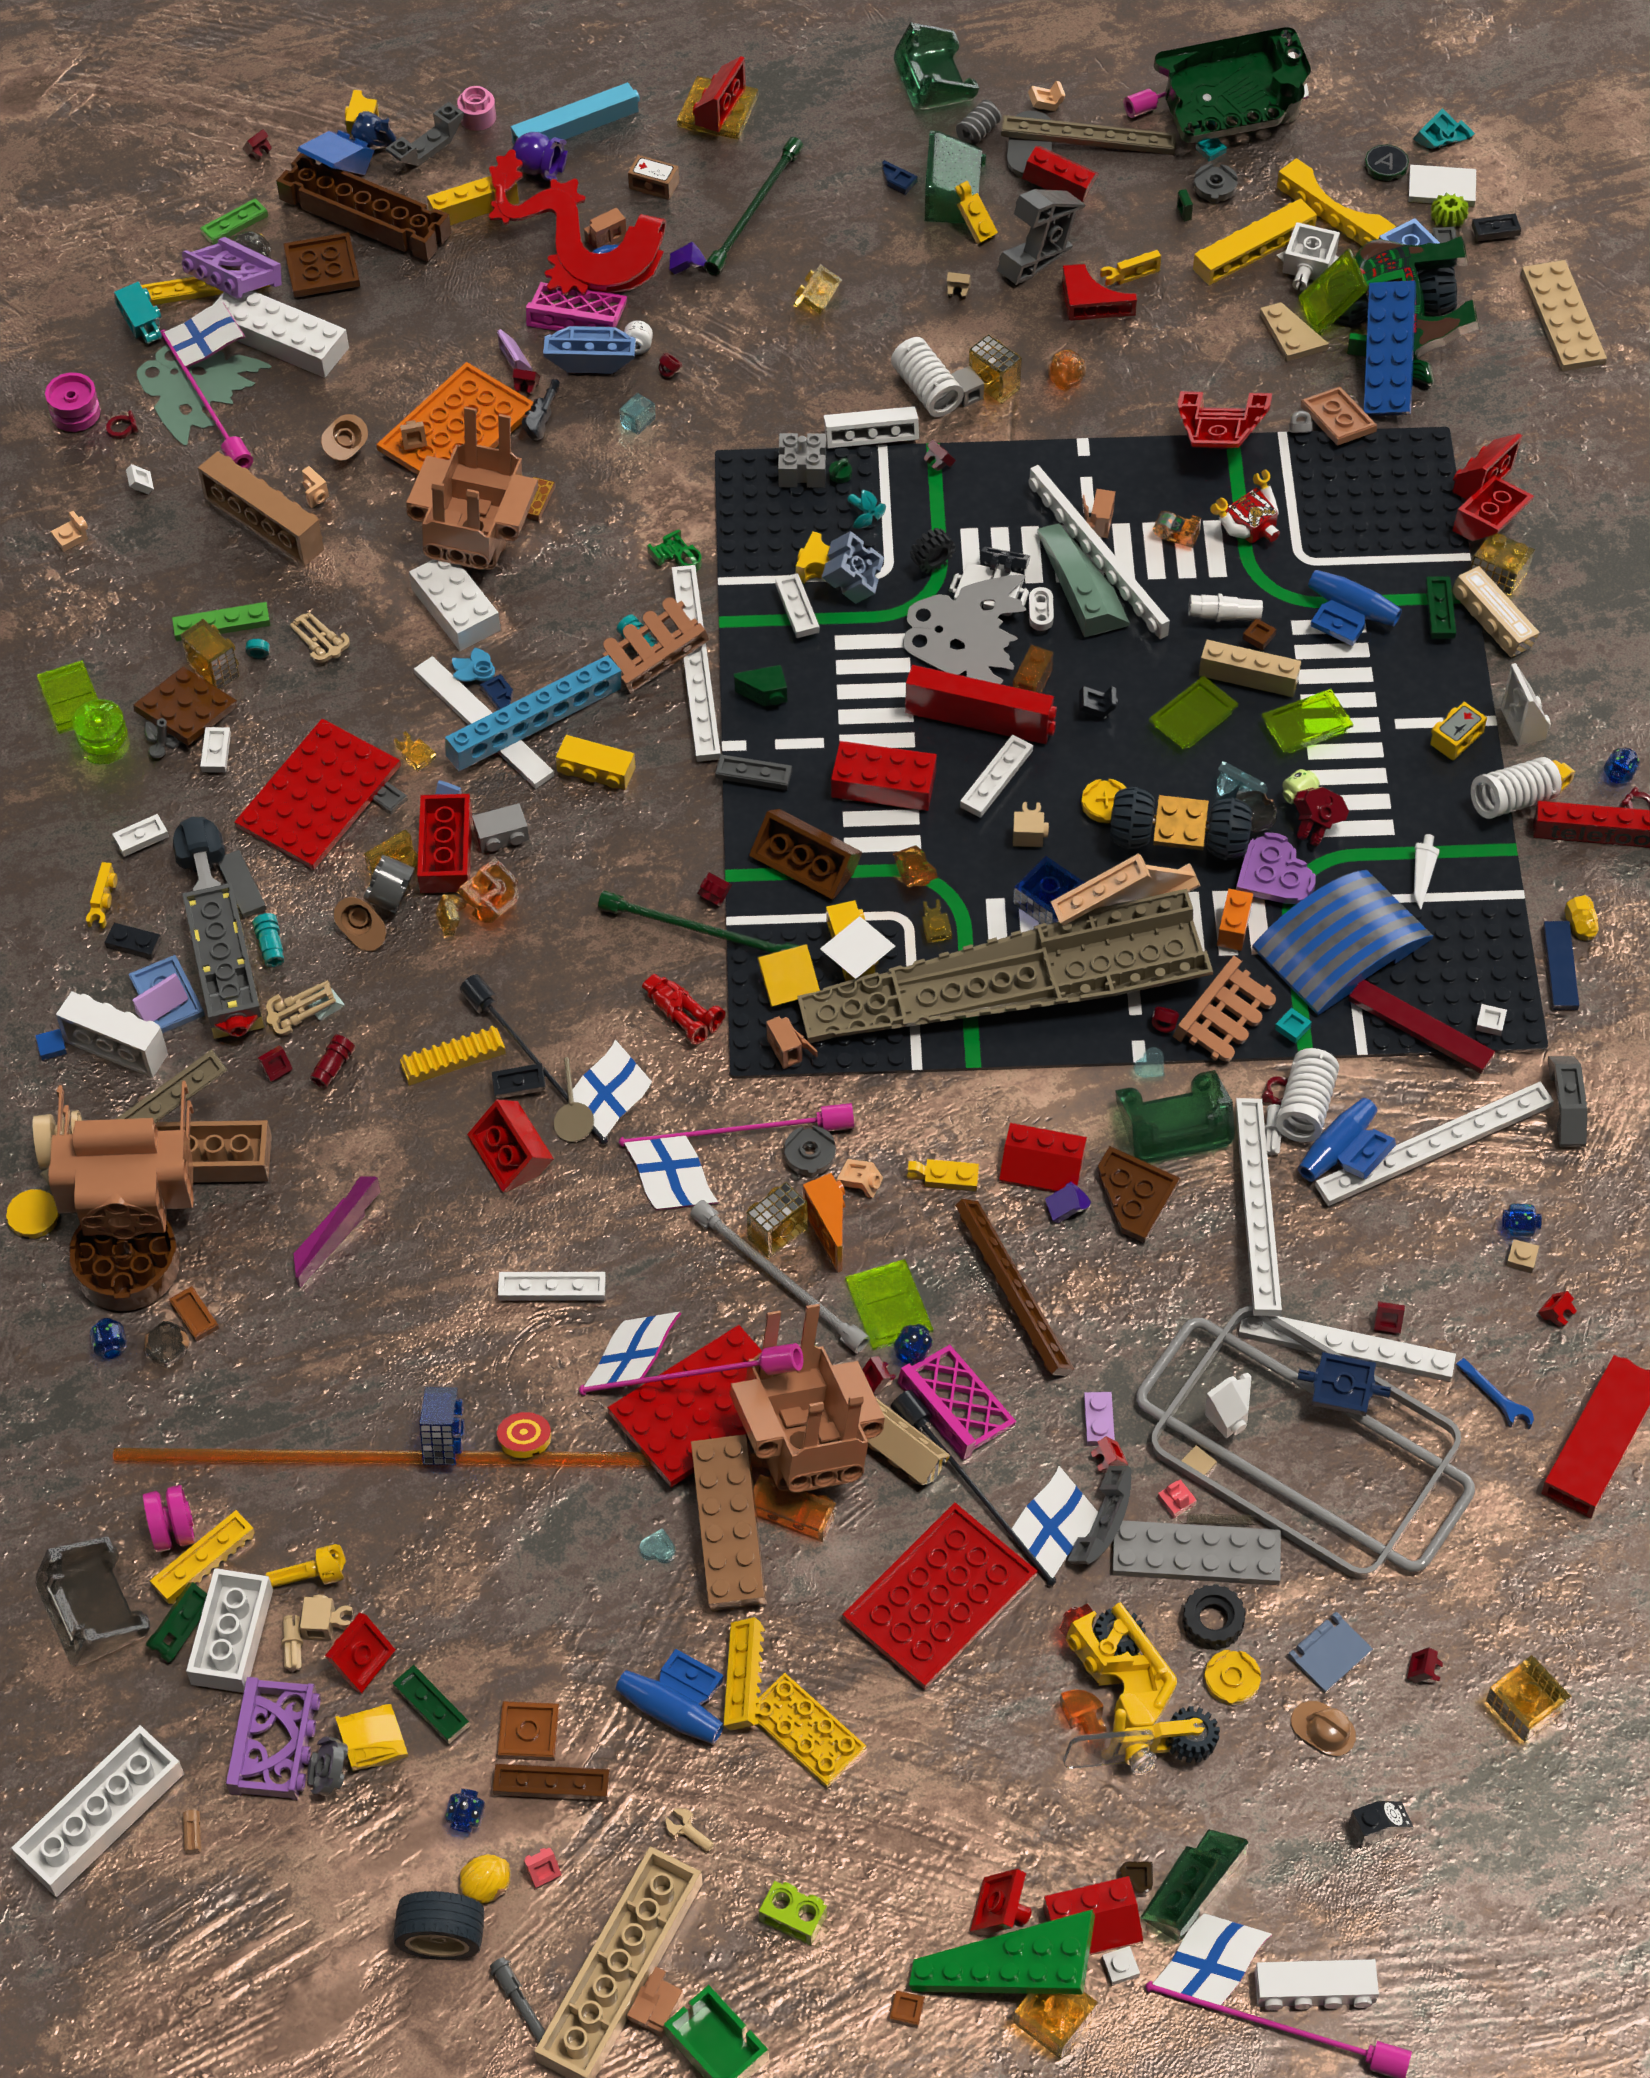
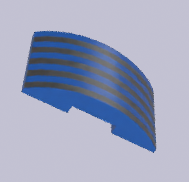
M1362 870L1342 876L1301 900L1273 923L1255 941L1252 948L1319 1015L1351 994L1358 983L1391 961L1396 964L1432 940L1433 935L1368 870Z

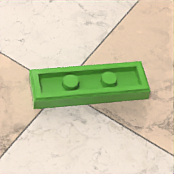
M255 198L202 226L200 231L212 245L218 244V239L223 237L229 238L268 217V211Z

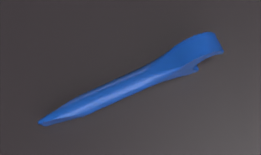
M1465 1358L1456 1363L1500 1407L1506 1417L1508 1426L1512 1427L1516 1419H1523L1528 1423V1429H1531L1534 1416L1528 1407L1506 1398Z

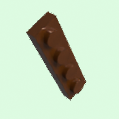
M495 1764L493 1795L608 1801L610 1769Z

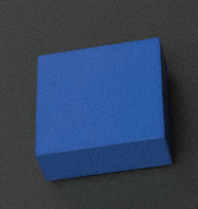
M61 1029L35 1035L42 1060L67 1054Z

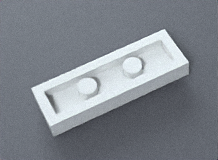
M798 573L775 579V585L796 638L819 633V624Z

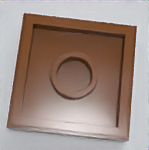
M503 1701L498 1759L555 1761L559 1704Z

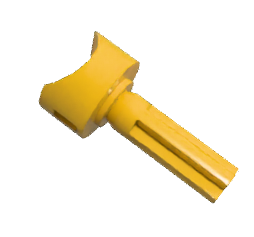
M328 1545L316 1549L315 1560L266 1572V1576H269L272 1588L317 1577L318 1575L322 1582L327 1585L344 1579L342 1570L346 1559L340 1545Z

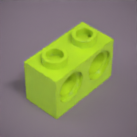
M774 1881L759 1909L760 1922L812 1946L827 1917V1905L824 1904L822 1899L811 1894L806 1896L798 1892L795 1886L787 1882L781 1884ZM784 1900L789 1905L784 1909H778L774 1906V1903ZM808 1912L812 1913L815 1918L811 1921H803L800 1916Z

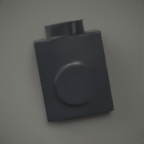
M1085 686L1079 690V711L1105 719L1117 707L1116 687L1110 686L1105 693Z

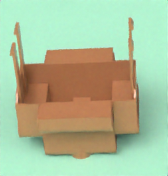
M464 407L465 443L462 445L456 444L450 460L426 456L406 502V512L412 520L422 522L423 552L427 557L466 567L490 570L495 568L501 552L506 549V541L518 539L538 490V479L522 476V458L516 457L511 452V416L498 415L499 449L477 445V410Z
M182 1081L180 1130L158 1131L153 1118L75 1121L73 1134H69L70 1109L68 1105L64 1106L63 1086H58L57 1135H52L51 1159L48 1171L49 1185L58 1213H77L84 1236L107 1235L127 1240L144 1233H165L167 1209L193 1208V1161L190 1150L191 1114H194L191 1101L187 1100L185 1130L186 1094H189L185 1081ZM63 1115L65 1118L64 1135H62Z
M820 1304L805 1307V1319L800 1346L803 1353V1367L800 1371L767 1375L760 1365L747 1367L746 1381L732 1383L730 1387V1397L757 1457L762 1458V1465L770 1471L776 1487L781 1491L790 1490L796 1493L858 1480L864 1473L868 1447L867 1439L878 1436L884 1429L885 1417L859 1362L854 1361L832 1365L824 1347L815 1346ZM780 1310L766 1314L762 1351L764 1348L777 1346L781 1318ZM762 1353L757 1355L754 1359H749L748 1362L759 1360V1356Z

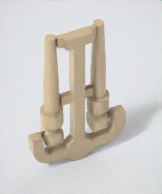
M310 612L302 614L290 624V627L309 646L312 651L310 657L315 662L323 663L331 658H338L341 656V652L350 645L349 637L345 633H342L341 637L338 638L333 631H330ZM308 618L322 631L321 633L307 621ZM301 623L314 636L312 640L297 625ZM326 636V638H327L331 643H334V646H332L324 637ZM317 641H320L328 649V653L321 648Z
M327 980L293 997L290 996L284 999V1002H282L279 994L272 997L267 1003V1022L273 1026L274 1031L278 1035L285 1036L293 1032L292 1025H298L302 1020L336 1002L330 982ZM322 988H325L324 990H322V991H320V992L314 994L315 992L321 990ZM328 996V1001L306 1011L304 1010V1007ZM299 1010L300 1014L297 1013L291 1016L289 1020L285 1019L280 1022L282 1018Z

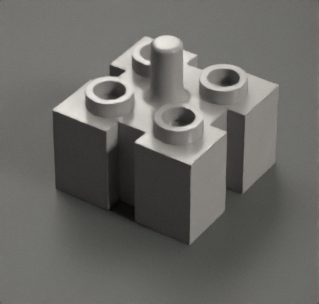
M779 433V487H797L798 483H807V487H825L826 434L807 433L806 438L805 436L798 437V433Z

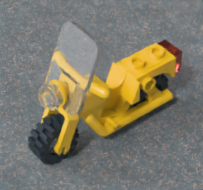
M1121 1602L1117 1603L1112 1610L1107 1609L1105 1614L1102 1612L1093 1630L1092 1625L1097 1614L1088 1604L1079 1608L1072 1607L1063 1615L1064 1618L1059 1630L1065 1636L1070 1649L1077 1654L1086 1671L1093 1676L1096 1682L1099 1683V1686L1122 1683L1124 1685V1692L1119 1696L1114 1708L1113 1732L1081 1735L1071 1739L1063 1758L1064 1766L1066 1768H1083L1128 1764L1132 1766L1131 1771L1134 1774L1141 1773L1144 1775L1155 1767L1156 1764L1154 1762L1157 1759L1155 1753L1171 1752L1173 1755L1178 1752L1177 1759L1182 1760L1183 1756L1187 1757V1763H1191L1193 1758H1195L1196 1763L1201 1762L1202 1758L1204 1760L1208 1759L1210 1754L1212 1755L1220 1737V1728L1216 1727L1218 1722L1215 1718L1210 1721L1211 1713L1202 1714L1203 1709L1198 1707L1197 1712L1194 1711V1706H1189L1187 1711L1183 1707L1179 1709L1178 1713L1175 1712L1169 1722L1157 1723L1170 1702L1177 1685V1678L1146 1637L1145 1627L1142 1628V1620L1136 1621L1138 1615L1135 1613L1130 1615L1128 1613L1129 1610Z

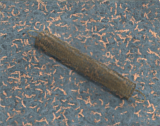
M1189 1513V1523H1188V1514H1185V1515H1187V1524H1190V1523H1191V1524H1193V1523H1194V1524H1197V1523H1198V1524H1204V1523H1205V1524H1209V1525H1210L1211 1523H1212L1213 1525H1214V1524H1216V1525H1218V1524H1219V1525H1221V1524H1223V1525H1225V1524H1226V1525H1229V1524H1230V1525H1232V1524H1233V1525H1236V1524H1237V1525H1239V1524H1240V1525H1252V1524H1253V1523H1251V1515H1249V1524H1248V1522H1247V1521H1248V1515H1245V1520H1246V1523H1245V1524H1244V1515H1242V1524H1241V1522H1240V1521H1241V1515H1240V1514L1238 1515L1239 1523H1237V1514H1235V1524H1234V1522H1233V1520H1234L1233 1514H1231V1520H1232L1231 1523H1230V1514H1228V1524H1227V1522H1226V1514H1224V1520H1225L1224 1523H1223V1514H1221V1523L1219 1522V1514H1217V1520H1218L1217 1523H1216V1514H1214V1523H1213V1521H1212V1514H1210V1519H1211L1210 1523H1209V1514H1207V1523H1206V1521H1205V1514H1203V1523H1202V1514H1201V1513H1200V1522L1198 1521V1513L1196 1514V1523H1195V1514H1194V1513H1193V1522L1191 1521V1513Z

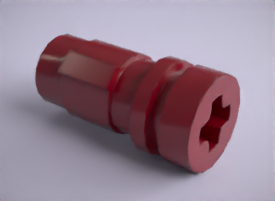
M335 1034L325 1048V1055L321 1057L309 1077L310 1080L318 1087L326 1089L341 1069V1065L348 1061L356 1049L355 1045L346 1037Z

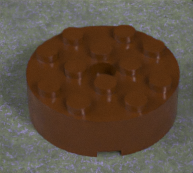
M167 1220L165 1233H144L127 1240L107 1235L84 1236L80 1224L74 1232L69 1246V1262L79 1289L91 1302L109 1310H135L155 1302L170 1289L180 1267L178 1245L174 1232Z

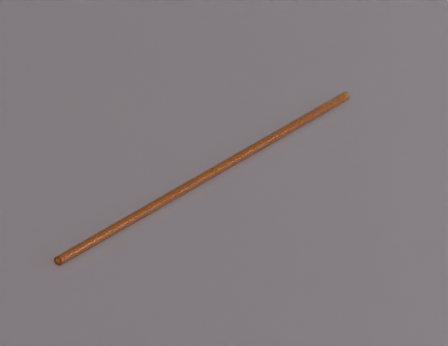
M114 1448L113 1451L115 1462L424 1464V1458H433V1464H435L434 1458H443L445 1464L446 1458L454 1459V1464L652 1466L641 1452L543 1451L539 1454L538 1451L533 1454V1457L515 1458L505 1454L503 1451ZM423 1452H432L433 1457H424ZM434 1452H443V1457H434ZM444 1452H453L454 1458H446ZM750 1453L751 1467H764L761 1462L762 1458L757 1457L755 1453Z

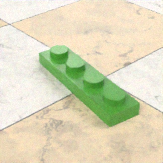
M267 602L172 617L176 641H183L182 634L187 630L190 639H192L189 629L196 626L202 620L206 637L271 626Z

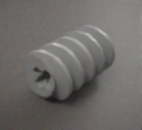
M983 99L972 112L957 124V136L964 143H979L992 128L1000 123L1002 120L1001 113L991 101Z

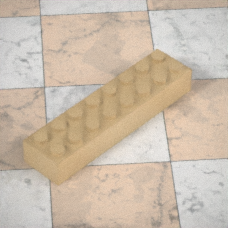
M651 1846L649 1847L535 2050L538 2063L567 2078H596L628 2020L627 2014L641 1986L644 1987L655 1966H658L703 1884L701 1871Z

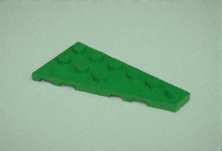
M1088 1910L916 1958L913 1961L909 1986L915 1992L1083 1995L1095 1914L1093 1910Z

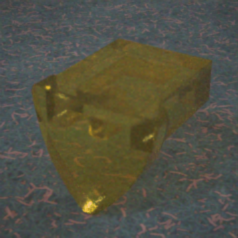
M443 895L436 909V914L445 936L455 934L460 922L458 911L466 907L464 899L456 895Z

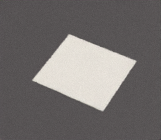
M859 916L820 949L856 979L893 949L895 945Z

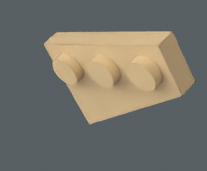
M1282 302L1260 308V315L1286 362L1328 350L1329 343Z

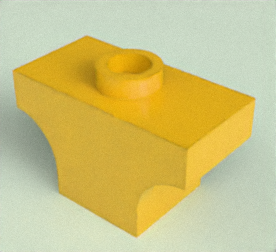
M353 90L350 104L345 108L346 129L350 137H352L351 131L360 112L369 111L379 117L377 100L365 98L361 90Z
M812 532L805 548H801L798 554L796 574L798 573L802 583H805L810 578H822L825 563L830 561L828 557L830 546L822 542V534Z

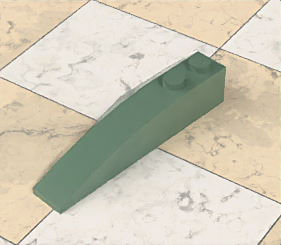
M1061 524L1038 528L1037 533L1084 637L1129 626V620L1113 586Z

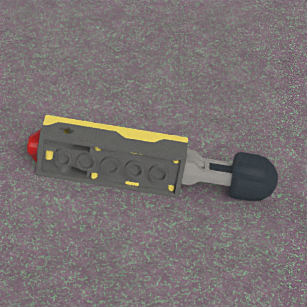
M190 817L181 821L176 828L173 836V850L179 867L183 869L193 868L194 872L198 873L199 880L194 886L193 891L182 893L207 1013L214 1039L229 1035L239 1037L246 1034L247 1031L264 1028L232 883L221 885L219 881L211 876L210 869L214 868L213 864L222 861L225 857V848L219 829L213 822L204 817Z

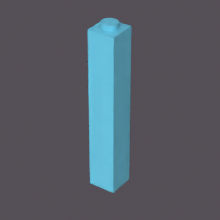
M627 82L511 126L512 142L515 144L520 136L531 131L540 132L550 140L554 137L565 140L639 112V94Z

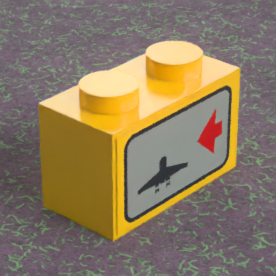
M1463 702L1458 708L1454 707L1451 709L1444 721H1439L1434 725L1431 731L1432 739L1430 745L1451 760H1455L1484 733L1487 717L1466 702Z

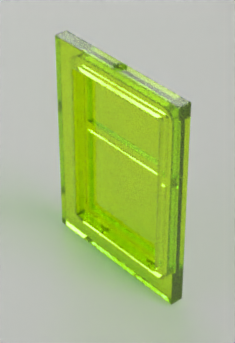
M1347 249L1299 295L1312 328L1318 335H1321L1369 289L1352 251Z
M906 1259L845 1277L865 1332L870 1337L869 1342L873 1351L891 1346L894 1343L903 1342L906 1339L910 1340V1336L913 1334L920 1337L934 1332Z

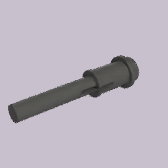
M505 1957L499 1958L490 1965L492 1970L490 1974L497 1978L506 1993V1997L513 1999L539 2043L546 2031L521 1991L523 1986L510 1967L512 1965L511 1961H507Z

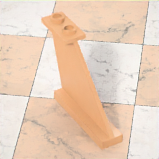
M1137 854L1051 901V904L1060 924L1064 926L1096 908L1187 889L1190 892L1201 885L1190 863L1180 869L1145 865L1142 856Z

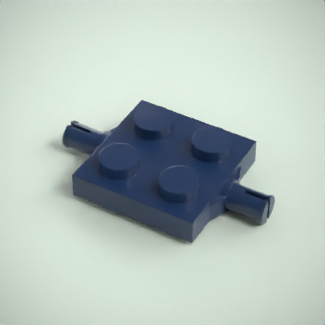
M1322 1352L1320 1365L1316 1372L1299 1368L1297 1380L1313 1383V1406L1366 1416L1368 1404L1373 1395L1389 1399L1391 1387L1375 1384V1362Z

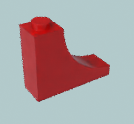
M1085 264L1063 265L1062 285L1069 321L1136 316V293H1121L1103 287L1090 276Z

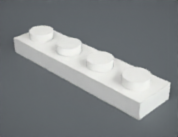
M1012 735L961 799L960 807L981 818L1032 753L1033 745Z
M499 1272L498 1299L605 1300L606 1274L605 1272Z

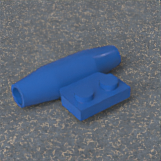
M1315 570L1309 580L1308 587L1328 600V602L1321 605L1311 620V627L1351 646L1355 644L1364 630L1365 619L1394 627L1401 616L1402 609L1381 594L1345 577Z
M1361 1098L1341 1113L1312 1144L1298 1167L1299 1173L1306 1180L1314 1181L1340 1162L1345 1171L1365 1180L1396 1146L1395 1138L1375 1129L1366 1130L1378 1111L1376 1105L1367 1098Z
M677 1649L674 1650L662 1667L660 1682L628 1670L624 1671L617 1682V1692L642 1712L682 1734L715 1744L724 1729V1723L701 1706V1704L710 1701L723 1682L724 1675Z

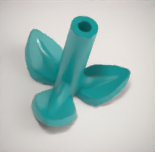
M866 490L861 491V499L854 494L848 497L849 503L864 512V514L856 519L853 528L861 529L869 526L872 523V516L878 520L886 511V505L880 503L876 506V497Z

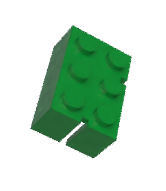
M709 1984L689 2001V2011L693 2016L690 2020L688 2010L682 2007L664 2023L666 2037L704 2078H750L769 2061L768 2048L751 2030L747 2032L746 2024Z

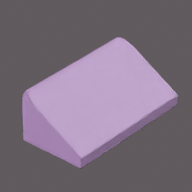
M501 329L498 330L499 347L512 369L532 371V367L515 340Z
M174 973L132 1001L136 1014L140 1019L146 1022H154L187 1001L188 997L178 976Z

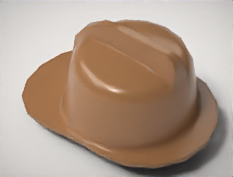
M346 414L340 416L323 432L321 436L322 449L329 457L335 460L342 461L351 458L366 442L368 437L367 426L356 415Z
M356 897L344 898L338 902L334 908L333 916L340 930L344 932L354 945L362 950L372 951L379 948L385 941L386 928L373 906L367 901Z
M1307 1701L1298 1705L1292 1713L1291 1726L1295 1734L1329 1756H1341L1347 1754L1353 1748L1356 1741V1731L1353 1724L1342 1711L1331 1708L1319 1701Z

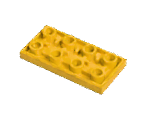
M786 1673L778 1678L759 1697L760 1703L756 1704L759 1714L755 1715L759 1721L757 1726L826 1788L832 1785L867 1750V1746Z

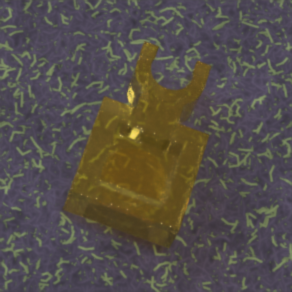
M406 731L403 732L405 742H400L397 738L393 740L394 746L402 751V758L418 772L436 759L435 751L420 738L413 742L411 736Z
M939 899L936 900V908L930 909L927 906V901L923 902V910L926 916L922 917V924L927 943L952 939L947 913L940 914L941 905Z

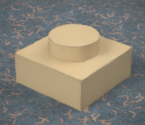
M1513 1239L1506 1266L1532 1273L1539 1246Z

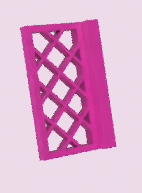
M540 282L532 302H528L526 306V326L555 331L569 326L616 327L627 303V296L587 290L585 295H581L577 288H572L567 295H563L561 288L549 291L547 289L548 283ZM548 291L553 292V294L545 296L543 292ZM573 295L575 297L567 300L565 296ZM560 299L562 302L553 304L551 301ZM596 299L597 301L589 303L587 300ZM580 302L583 304V306L577 308L573 306ZM615 302L619 304L610 306L608 303ZM600 306H603L605 308L600 311H596L594 309Z
M951 1345L944 1347L913 1366L909 1363L900 1370L897 1381L904 1392L907 1390L913 1391L931 1413L932 1417L929 1421L962 1460L972 1456L973 1450L1014 1427L1016 1424V1420ZM948 1355L955 1363L954 1368L939 1365L940 1359ZM923 1369L934 1371L933 1380L922 1378L918 1372ZM938 1372L952 1374V1383L937 1381ZM956 1376L967 1377L971 1381V1387L955 1384ZM935 1388L951 1390L950 1399L938 1397L935 1393ZM954 1391L970 1394L969 1403L953 1400ZM973 1395L983 1396L988 1401L987 1406L972 1404ZM952 1407L966 1409V1419L955 1417L952 1413ZM971 1411L986 1413L985 1422L970 1420ZM990 1414L1001 1416L1005 1423L1001 1425L989 1423ZM969 1426L984 1429L983 1436L975 1440L968 1432Z

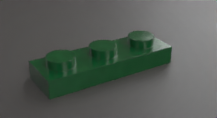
M1426 577L1425 584L1431 639H1455L1456 625L1450 577Z
M412 1665L392 1683L397 1692L448 1744L470 1727V1722L415 1665Z

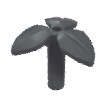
M162 718L157 720V726L146 722L144 727L147 740L157 743L150 746L148 750L149 755L153 758H161L166 754L164 746L174 749L182 743L170 734L166 736L167 722Z

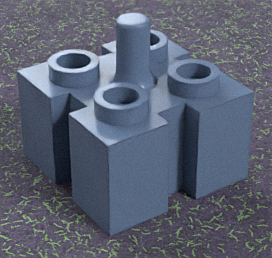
M850 531L831 541L828 552L830 561L825 563L822 578L835 588L840 586L842 594L856 604L875 594L879 580L875 575L881 572L884 557L872 547L868 549L863 547L864 541Z

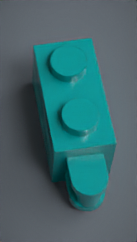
M139 281L114 292L115 304L135 338L142 336L146 344L162 338L159 330V319L162 318L157 306L151 304V296L146 288L143 289Z

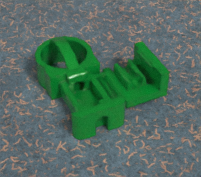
M675 530L664 536L663 543L655 547L651 544L647 545L649 555L658 566L664 564V561L669 558L671 560L674 559V555L675 562L679 567L695 565L697 572L702 566L700 551L693 544L690 546L685 544L681 539V530ZM689 557L692 564L684 563L682 560Z

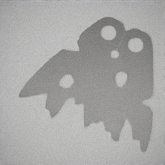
M1025 575L1003 576L964 586L961 588L956 600H952L948 595L938 594L912 604L908 609L907 622L912 628L905 633L904 648L915 657L947 673L959 675L967 671V677L1001 684L1003 679L994 675L989 666L1013 670L1014 665L1009 660L1010 656L1004 651V648L1009 645L1010 641H1015L1018 638L999 628L1003 621L998 617L1004 613L1027 610L1022 605L1021 600L1009 596L1025 579ZM985 600L995 601L992 610H983L980 607V603ZM920 609H928L931 617L929 620L922 622L917 620L916 612ZM942 626L943 631L941 633H937L935 631V627ZM919 634L927 638V644L921 648L915 647L912 643V639ZM954 639L962 641L965 644V649L955 650L950 648V641Z

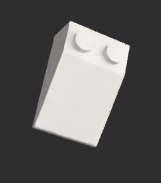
M1511 664L1501 706L1505 719L1518 746L1546 740L1548 729L1551 727L1548 715H1544L1540 698L1535 696L1530 684L1517 664Z

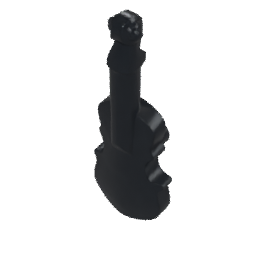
M558 379L551 380L550 386L546 389L547 392L544 399H535L533 406H531V411L525 412V416L522 419L523 429L534 441L542 439L546 432L545 423L552 414L550 405L555 394H557V388L560 386Z

